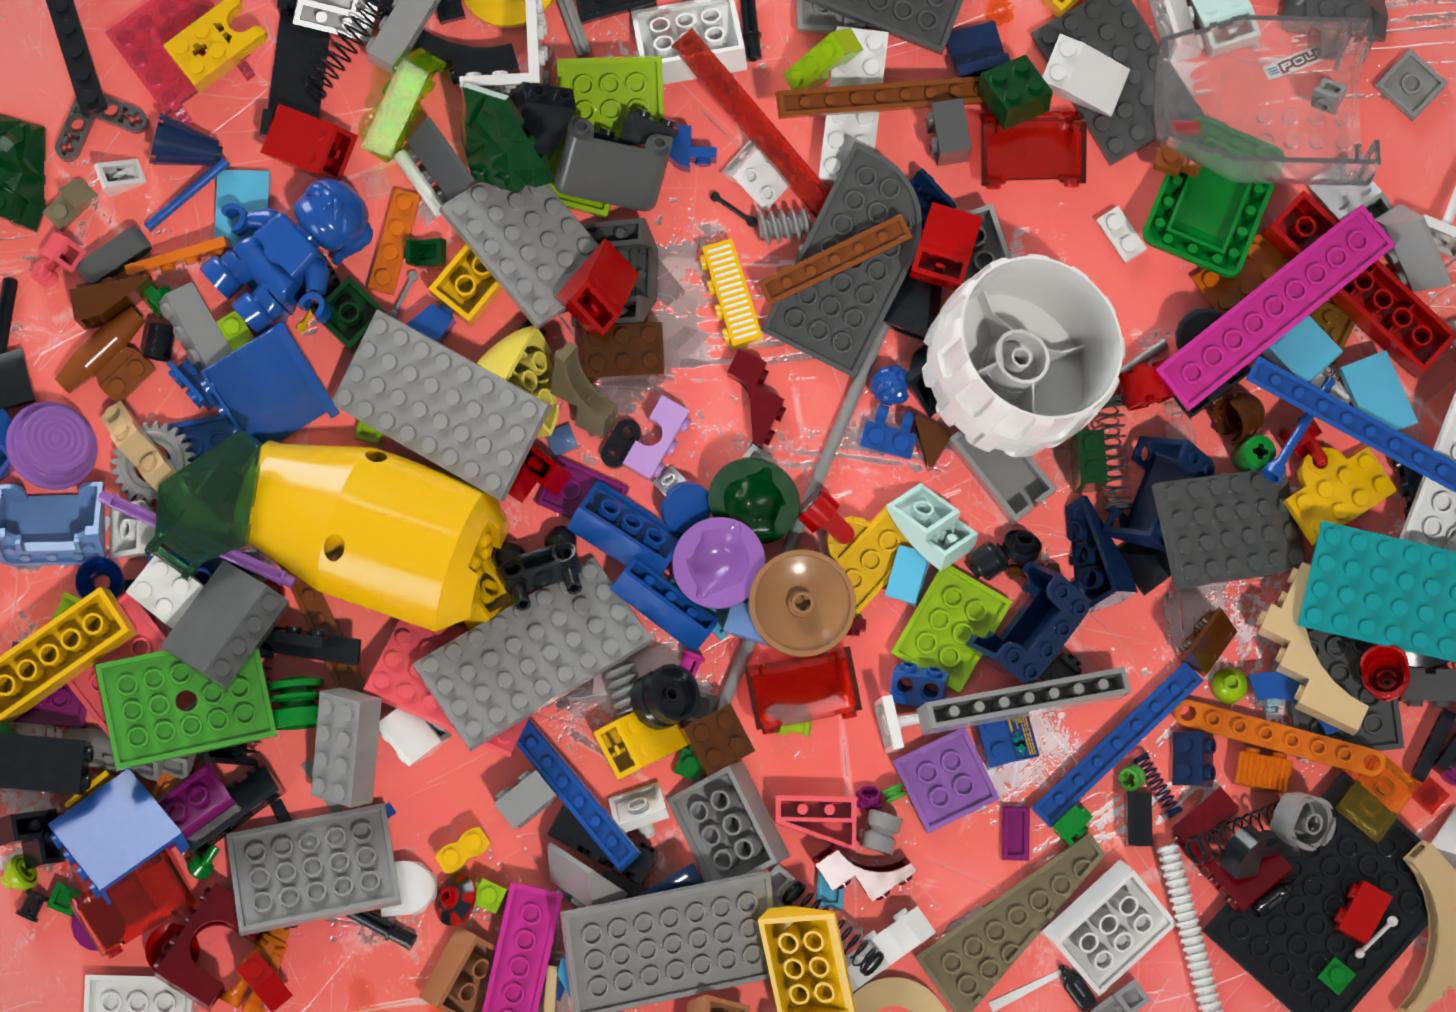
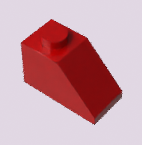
M258 952L254 953L236 968L238 973L271 1012L276 1011L293 996Z

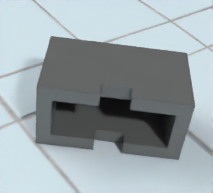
M1409 668L1411 675L1409 687L1399 697V702H1406L1407 707H1423V703H1433L1434 708H1449L1450 704L1456 702V669H1435V671H1431V674H1425V668Z

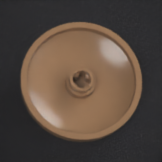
M812 550L787 551L767 562L754 578L748 598L749 615L756 632L771 648L788 656L812 657L830 650L848 633L855 617V591L845 570L827 555Z

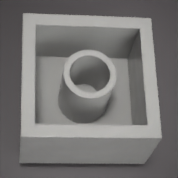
M537 770L534 772L526 771L517 778L519 784L512 789L506 787L495 796L497 801L493 804L515 831L520 830L559 799Z

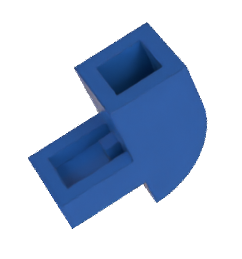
M675 125L679 127L676 138L673 139L669 157L670 163L675 168L690 173V163H695L699 167H709L711 164H716L717 147L691 146L692 126Z

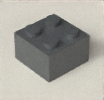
M963 98L932 103L925 119L927 134L932 133L930 143L931 158L937 160V166L968 162L972 148Z

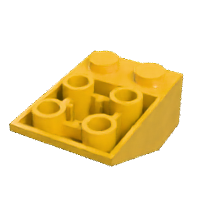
M634 712L593 732L619 782L688 746L680 731L682 728L679 723L668 729L655 730L648 728L639 721Z

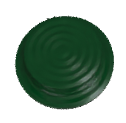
M743 457L731 461L717 472L709 488L708 502L713 518L726 517L742 522L757 535L761 544L771 543L784 537L797 521L800 511V497L797 487L782 468L770 461L754 457Z

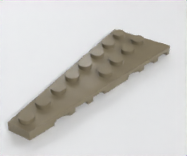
M1091 833L1085 835L915 956L953 1012H972L1004 973L1106 855Z

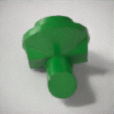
M211 844L204 855H192L187 861L189 873L199 880L209 877L214 868V865L211 863L220 851V848Z

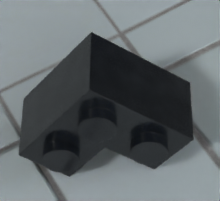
M57 809L10 814L0 818V846L21 844L26 870L49 867L66 861L62 854L64 848L62 847L58 850L49 837L53 833L48 824L58 817Z

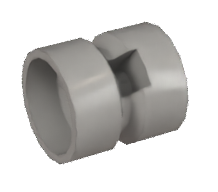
M870 809L866 821L869 829L863 831L859 846L883 854L893 855L896 840L893 836L899 833L903 819Z

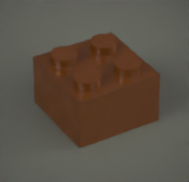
M731 703L680 729L704 777L755 752Z

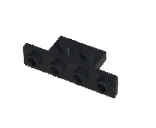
M286 625V627L275 626L263 642V648L277 654L356 666L360 663L362 641L358 638L326 634V630L310 629V631L302 630V626Z

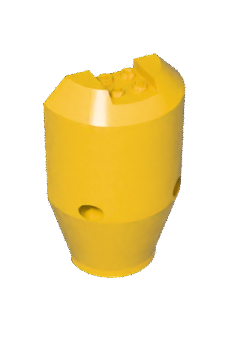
M273 440L265 442L253 458L241 485L233 516V535L245 539L317 591L434 632L471 618L481 595L479 581L483 574L482 564L484 560L488 561L490 559L493 547L501 549L510 529V523L498 499L454 474L375 447L284 444Z

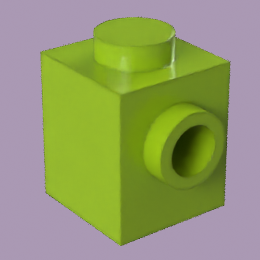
M482 878L481 883L476 881L475 905L498 915L509 890Z

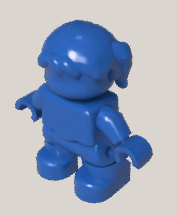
M319 179L312 182L305 189V193L294 204L293 211L298 220L297 224L285 213H280L272 208L251 210L248 213L242 206L236 203H229L222 207L221 213L225 217L233 219L236 216H240L239 222L231 227L232 233L237 237L243 236L251 229L255 231L253 233L254 236L240 240L234 245L233 250L226 251L220 258L218 256L211 257L199 269L229 300L242 289L244 284L249 286L253 293L246 292L242 294L231 305L259 335L280 322L286 325L288 317L293 315L297 305L302 311H309L312 305L319 304L317 311L314 313L316 320L320 324L326 323L332 313L331 306L322 295L326 294L330 273L327 267L328 260L318 247L321 246L325 250L334 251L331 262L334 265H338L345 258L361 251L370 244L373 237V229L368 222V208L362 197L347 183L335 179ZM306 289L307 293L304 296H302L304 290Z

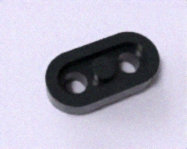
M624 419L616 425L601 451V458L605 466L610 469L623 467V462L635 441L639 442L641 437V430L637 422L631 419ZM625 428L632 429L633 432L630 436L623 435ZM613 450L619 452V456L616 459H612L609 456Z

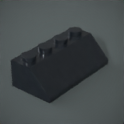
M256 765L246 773L248 776L240 783L236 780L226 787L235 803L186 838L190 846L188 849L190 853L201 855L211 844L219 842L226 837L227 833H231L287 793L268 766L264 765L261 767Z

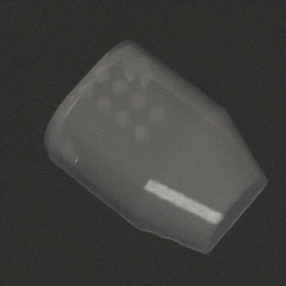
M1238 15L1232 17L1227 22L1220 24L1213 22L1206 28L1195 31L1192 28L1162 37L1156 59L1153 95L1154 126L1158 143L1233 183L1368 186L1381 165L1380 140L1373 141L1365 156L1363 155L1361 142L1359 85L1363 63L1374 43L1372 18ZM1323 77L1348 86L1347 93L1335 115L1310 106L1313 90L1319 86Z

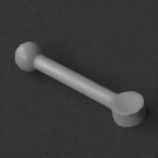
M416 271L408 273L409 280L394 309L388 313L396 319L412 283L416 282L419 278Z

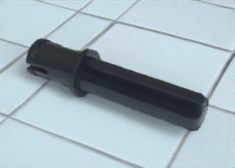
M740 0L744 32L742 38L745 43L746 61L756 62L757 58L760 61L762 60L760 47L762 33L758 30L755 0Z
M371 911L346 915L348 918L384 936L385 941L391 940L408 951L412 949L418 935H414L398 926L396 921L392 923Z

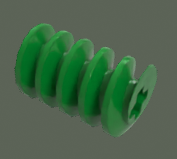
M1263 435L1253 436L1235 447L1231 455L1232 463L1240 472L1264 469L1268 462L1275 459L1276 448L1273 441Z

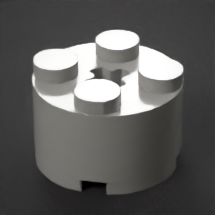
M1287 792L1281 796L1274 810L1270 829L1285 844L1314 851L1321 845L1325 846L1331 840L1336 827V818L1332 816L1331 809L1333 808L1327 800L1302 792Z

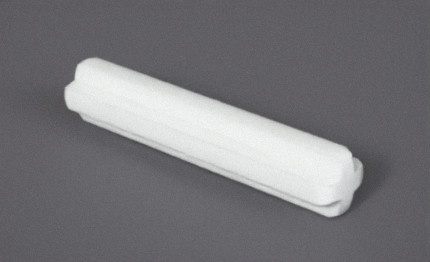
M404 149L394 155L395 161L437 218L442 216L439 209L444 203Z

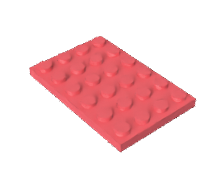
M399 619L363 689V693L382 698L383 703L457 734L414 670L413 663L469 631V629L454 624L434 632ZM530 716L482 745L511 757Z

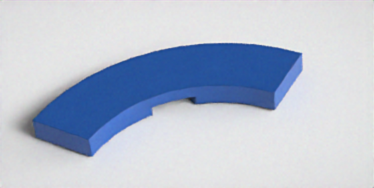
M1263 672L1248 676L1256 702L1278 699L1296 704L1298 700L1294 699L1297 688L1300 684L1305 685L1280 672ZM1315 718L1325 736L1342 731Z

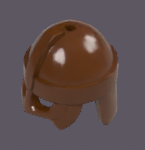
M1237 391L1215 400L1216 403L1211 410V415L1217 425L1216 433L1220 435L1235 434L1236 437L1230 441V445H1237L1243 442L1248 437L1259 432L1263 427L1265 408L1261 400L1255 395L1246 391ZM1220 414H1222L1224 423L1219 418Z

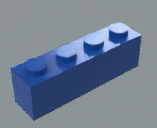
M635 556L610 588L616 595L693 653L698 650L720 621L703 607L687 598L683 592Z

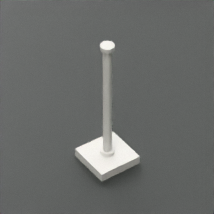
M1455 185L1442 221L1426 214L1423 216L1439 253L1456 260V227L1452 225L1456 215Z
M883 696L874 702V707L886 755L904 748L901 727L920 723L917 713L899 717L896 713L893 696Z

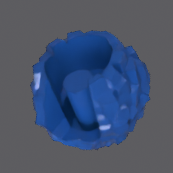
M899 365L880 368L872 377L870 385L875 399L889 406L907 401L909 398L906 392L908 390V383L906 382L908 372Z

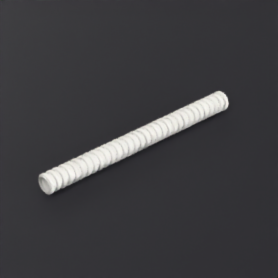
M1176 843L1159 847L1156 851L1160 853L1161 857L1158 859L1163 863L1161 869L1165 871L1163 877L1167 878V882H1165V885L1169 886L1167 893L1171 894L1172 897L1169 899L1174 905L1172 911L1175 910L1176 915H1174V919L1178 920L1176 926L1180 927L1178 934L1182 935L1183 938L1180 940L1181 944L1184 943L1185 946L1183 952L1187 953V956H1185V960L1189 961L1187 968H1191L1189 975L1190 977L1193 976L1191 983L1196 987L1194 989V993L1198 995L1196 1001L1200 1002L1198 1009L1202 1010V1012H1224V1009L1220 1008L1221 1000L1218 1001L1220 994L1215 990L1217 988V984L1213 982L1215 976L1211 975L1213 968L1209 967L1211 961L1206 956L1209 953L1204 949L1206 947V943L1202 941L1204 935L1200 934V930H1202V927L1198 926L1200 920L1195 915L1198 912L1193 908L1195 902L1191 900L1193 894L1189 893L1191 886L1187 885L1189 879L1184 874L1187 871L1182 866L1184 861L1180 859V856H1182V853L1178 851L1180 847Z

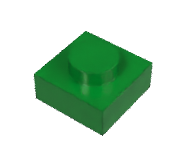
M683 748L673 773L694 782H699L702 772L692 752Z
M57 881L46 907L72 917L84 892Z
M1333 957L1316 978L1336 995H1340L1356 974L1339 959Z

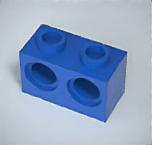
M912 662L897 663L892 673L890 695L893 696L895 703L920 707L926 702L946 699L950 673L943 672V669L939 667L922 668L917 667ZM901 678L909 679L912 682V686L904 685L901 682ZM927 683H933L937 685L939 690H930L927 687Z

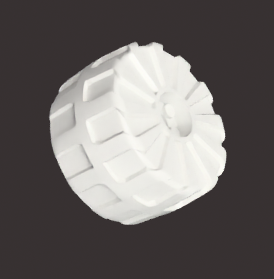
M1028 254L1027 256L1011 259L1004 257L986 265L959 286L947 299L938 316L929 327L924 339V344L928 345L927 363L922 367L925 387H931L935 396L937 413L947 426L955 425L965 434V439L971 445L986 452H990L993 449L1003 450L1005 454L1012 457L1033 456L1044 448L1056 447L1074 436L1098 414L1112 397L1120 382L1118 376L1122 361L1125 358V339L1122 337L1120 325L1116 317L1117 312L1107 296H1104L1085 273L1074 266L1070 267L1062 262L1049 259L1048 256Z

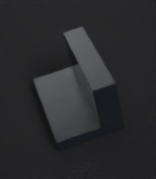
M1127 791L1124 793L1125 847L1153 846L1152 792Z

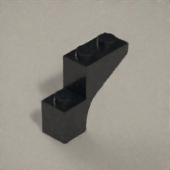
M637 107L636 110L630 108L619 137L614 136L615 131L601 126L600 130L594 128L593 138L628 146L646 144L647 139L654 134L670 136L675 139L679 127H676V122L669 118L661 116L660 120L650 116V111Z

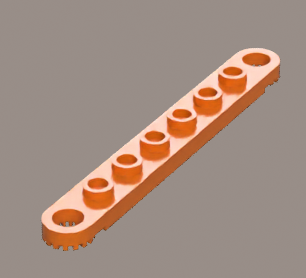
M1183 700L1175 708L1174 714L1177 722L1185 727L1373 777L1382 773L1386 765L1383 754L1378 750L1193 700ZM1184 706H1192L1195 709L1196 716L1193 720L1185 721L1181 718L1180 711ZM1369 755L1376 756L1380 762L1378 769L1370 771L1364 766V759Z

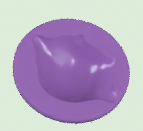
M39 402L27 406L13 418L6 433V452L10 463L22 478L37 487L48 490H63L73 487L89 475L96 463L98 445L95 433L89 421L67 405L56 402Z
M714 517L694 524L681 536L674 550L672 567L676 583L687 598L700 606L718 610L736 606L749 598L753 580L765 565L766 560L759 538L747 525L731 518Z

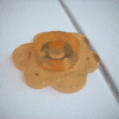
M991 0L988 2L989 9L985 14L987 20L995 21L996 26L1013 21V3H1008V0ZM1002 9L1003 13H999L998 10Z

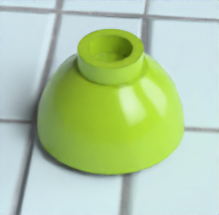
M1224 667L1213 675L1211 690L1219 701L1226 704H1234L1245 697L1248 690V680L1241 670L1235 667Z
M16 854L6 863L1 881L4 887L9 890L14 888L24 891L37 885L38 873L36 869L26 870L24 856Z

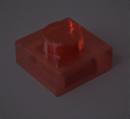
M1428 777L1412 794L1411 798L1427 813L1433 815L1450 794L1431 777Z

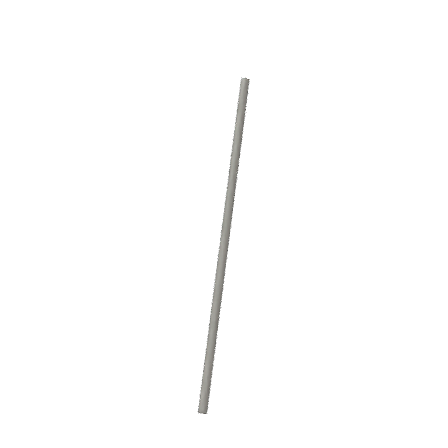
M885 322L882 323L851 383L801 504L815 490L822 489L888 332L889 326ZM798 518L789 531L780 554L796 550L806 527ZM743 640L713 712L732 702L755 648V642Z

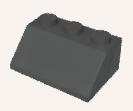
M428 117L407 140L410 148L407 150V153L415 164L417 162L421 163L424 168L422 174L429 184L433 182L439 188V191L436 193L445 204L476 184V181L433 120Z

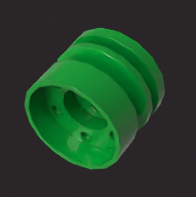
M296 676L283 678L268 684L269 692H280L279 695L269 697L270 702L279 703L282 707L272 711L276 730L317 728L318 706L314 705V701L319 700L320 692H313V689L324 687V679Z

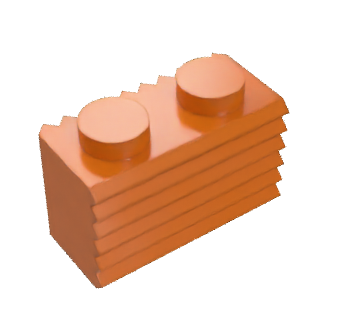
M1247 747L1244 748V752H1237L1232 784L1279 793H1287L1289 791L1293 760H1288L1286 754L1271 752V756L1260 755L1261 750Z

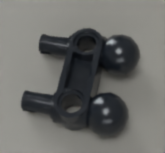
M554 526L545 535L544 548L526 553L519 543L505 541L501 549L496 548L494 551V564L499 569L506 592L512 594L517 610H526L531 606L529 591L564 581L569 594L574 595L582 591L579 577L582 565L576 549L577 536L568 530L566 526Z

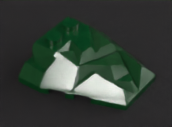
M466 82L462 86L460 138L471 175L478 182H484L514 193L521 192L526 185L539 187L550 184L554 180L549 160L545 154H538L534 149L533 145L537 142L533 135L527 137L521 126L525 121L510 96Z
M0 113V218L9 221L13 226L38 233L44 215L42 212L46 209V200L44 199V185H46V176L44 175L46 128Z

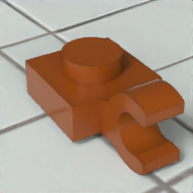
M1162 143L1153 169L1177 178L1180 172L1197 178L1203 160L1196 157L1185 158L1187 151Z

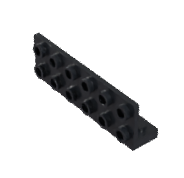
M278 0L277 2L280 20L268 109H263L260 136L263 141H265L279 104L318 119L320 117L322 99L303 86L302 82L306 80L317 89L319 88L307 75H312L324 82L325 79L314 70L313 66L326 71V66L319 58L327 60L328 54L325 49H329L331 33L293 24L296 0ZM315 81V82L318 83L322 88L324 87L323 84H321V83Z

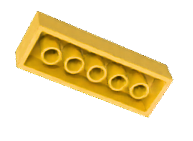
M100 586L0 656L1 724L8 725L138 634L110 589Z

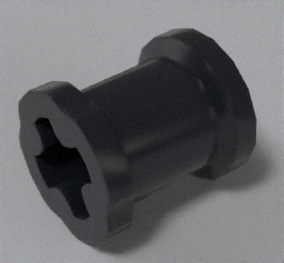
M27 889L25 891L27 895L23 904L15 913L38 923L39 918L37 916L43 903L47 902L49 898ZM35 900L32 910L29 911L32 901Z

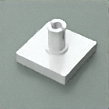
M659 781L608 799L613 819L625 833L638 829L642 839H648L655 835L653 823L669 818Z

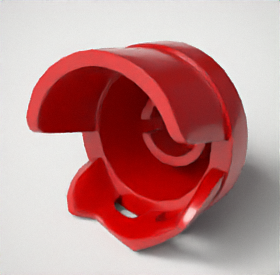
M1378 644L1369 648L1363 654L1360 660L1362 682L1372 697L1384 702H1391V700L1399 698L1406 692L1411 675L1408 658L1402 649L1395 645L1387 647Z

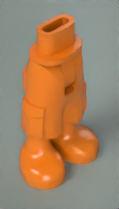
M280 928L262 933V937L256 942L250 954L242 960V963L258 952L274 973L279 976L278 970L286 952L285 947H288L286 941L291 932ZM237 971L236 973L240 977L230 990H224L219 999L239 1009L249 985ZM252 990L241 1010L244 1012H266L262 1007V1000Z

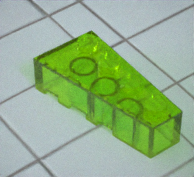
M422 48L411 52L403 58H398L392 70L395 74L392 80H389L383 88L384 98L382 102L375 106L372 112V116H374L372 124H369L362 134L364 141L361 148L386 163L393 160L395 154L401 150L412 129L409 122H414L424 107L420 101L424 100L429 92H432L436 84L432 80L435 73L443 71L447 63Z

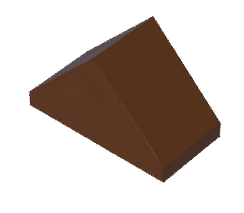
M916 416L913 423L918 434L917 437L927 471H931L948 444L952 433L921 416Z

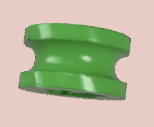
M1131 764L1120 771L1118 779L1125 790L1134 791L1144 785L1146 775L1140 766ZM1131 774L1135 777L1133 781L1130 779Z
M902 782L880 792L881 795L886 796V804L907 795V791L902 790Z

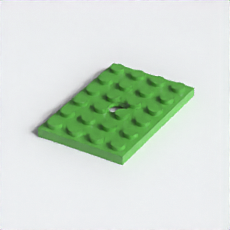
M259 649L227 693L165 650L95 665L117 771L277 737ZM183 691H190L197 697V704L190 711H182L176 705V698Z

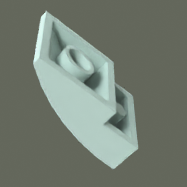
M919 483L887 504L886 509L901 533L938 570L943 571L975 548L979 533L959 520L960 510L922 483Z

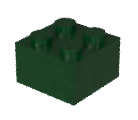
M1026 54L982 72L978 87V94L1004 130L1050 110L1053 91Z
M348 276L325 299L329 302L332 313L329 320L321 325L353 354L358 349L376 310L387 312ZM318 307L312 312L314 317V313L317 311Z

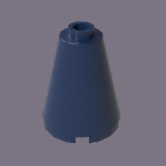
M160 113L159 119L164 120V122H158L151 155L156 156V158L150 157L149 164L213 166L215 161L221 159L223 146L218 145V139L169 115Z

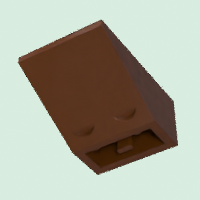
M142 272L129 274L128 278L118 280L116 277L106 278L102 280V283L92 285L90 282L77 284L76 288L69 289L74 320L84 330L99 328L128 307H135L143 300L144 290L151 285L157 290V285L148 274L144 275Z
M1220 607L1213 612L1209 609L1207 613L1202 615L1193 627L1197 632L1193 631L1178 648L1181 652L1178 659L1183 663L1186 662L1203 677L1208 674L1238 632Z

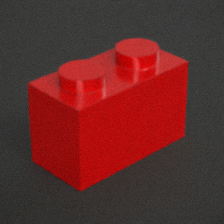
M1359 881L1358 885L1354 883L1347 894V898L1350 900L1346 907H1341L1334 918V921L1337 922L1334 929L1364 945L1368 944L1393 896L1366 881Z

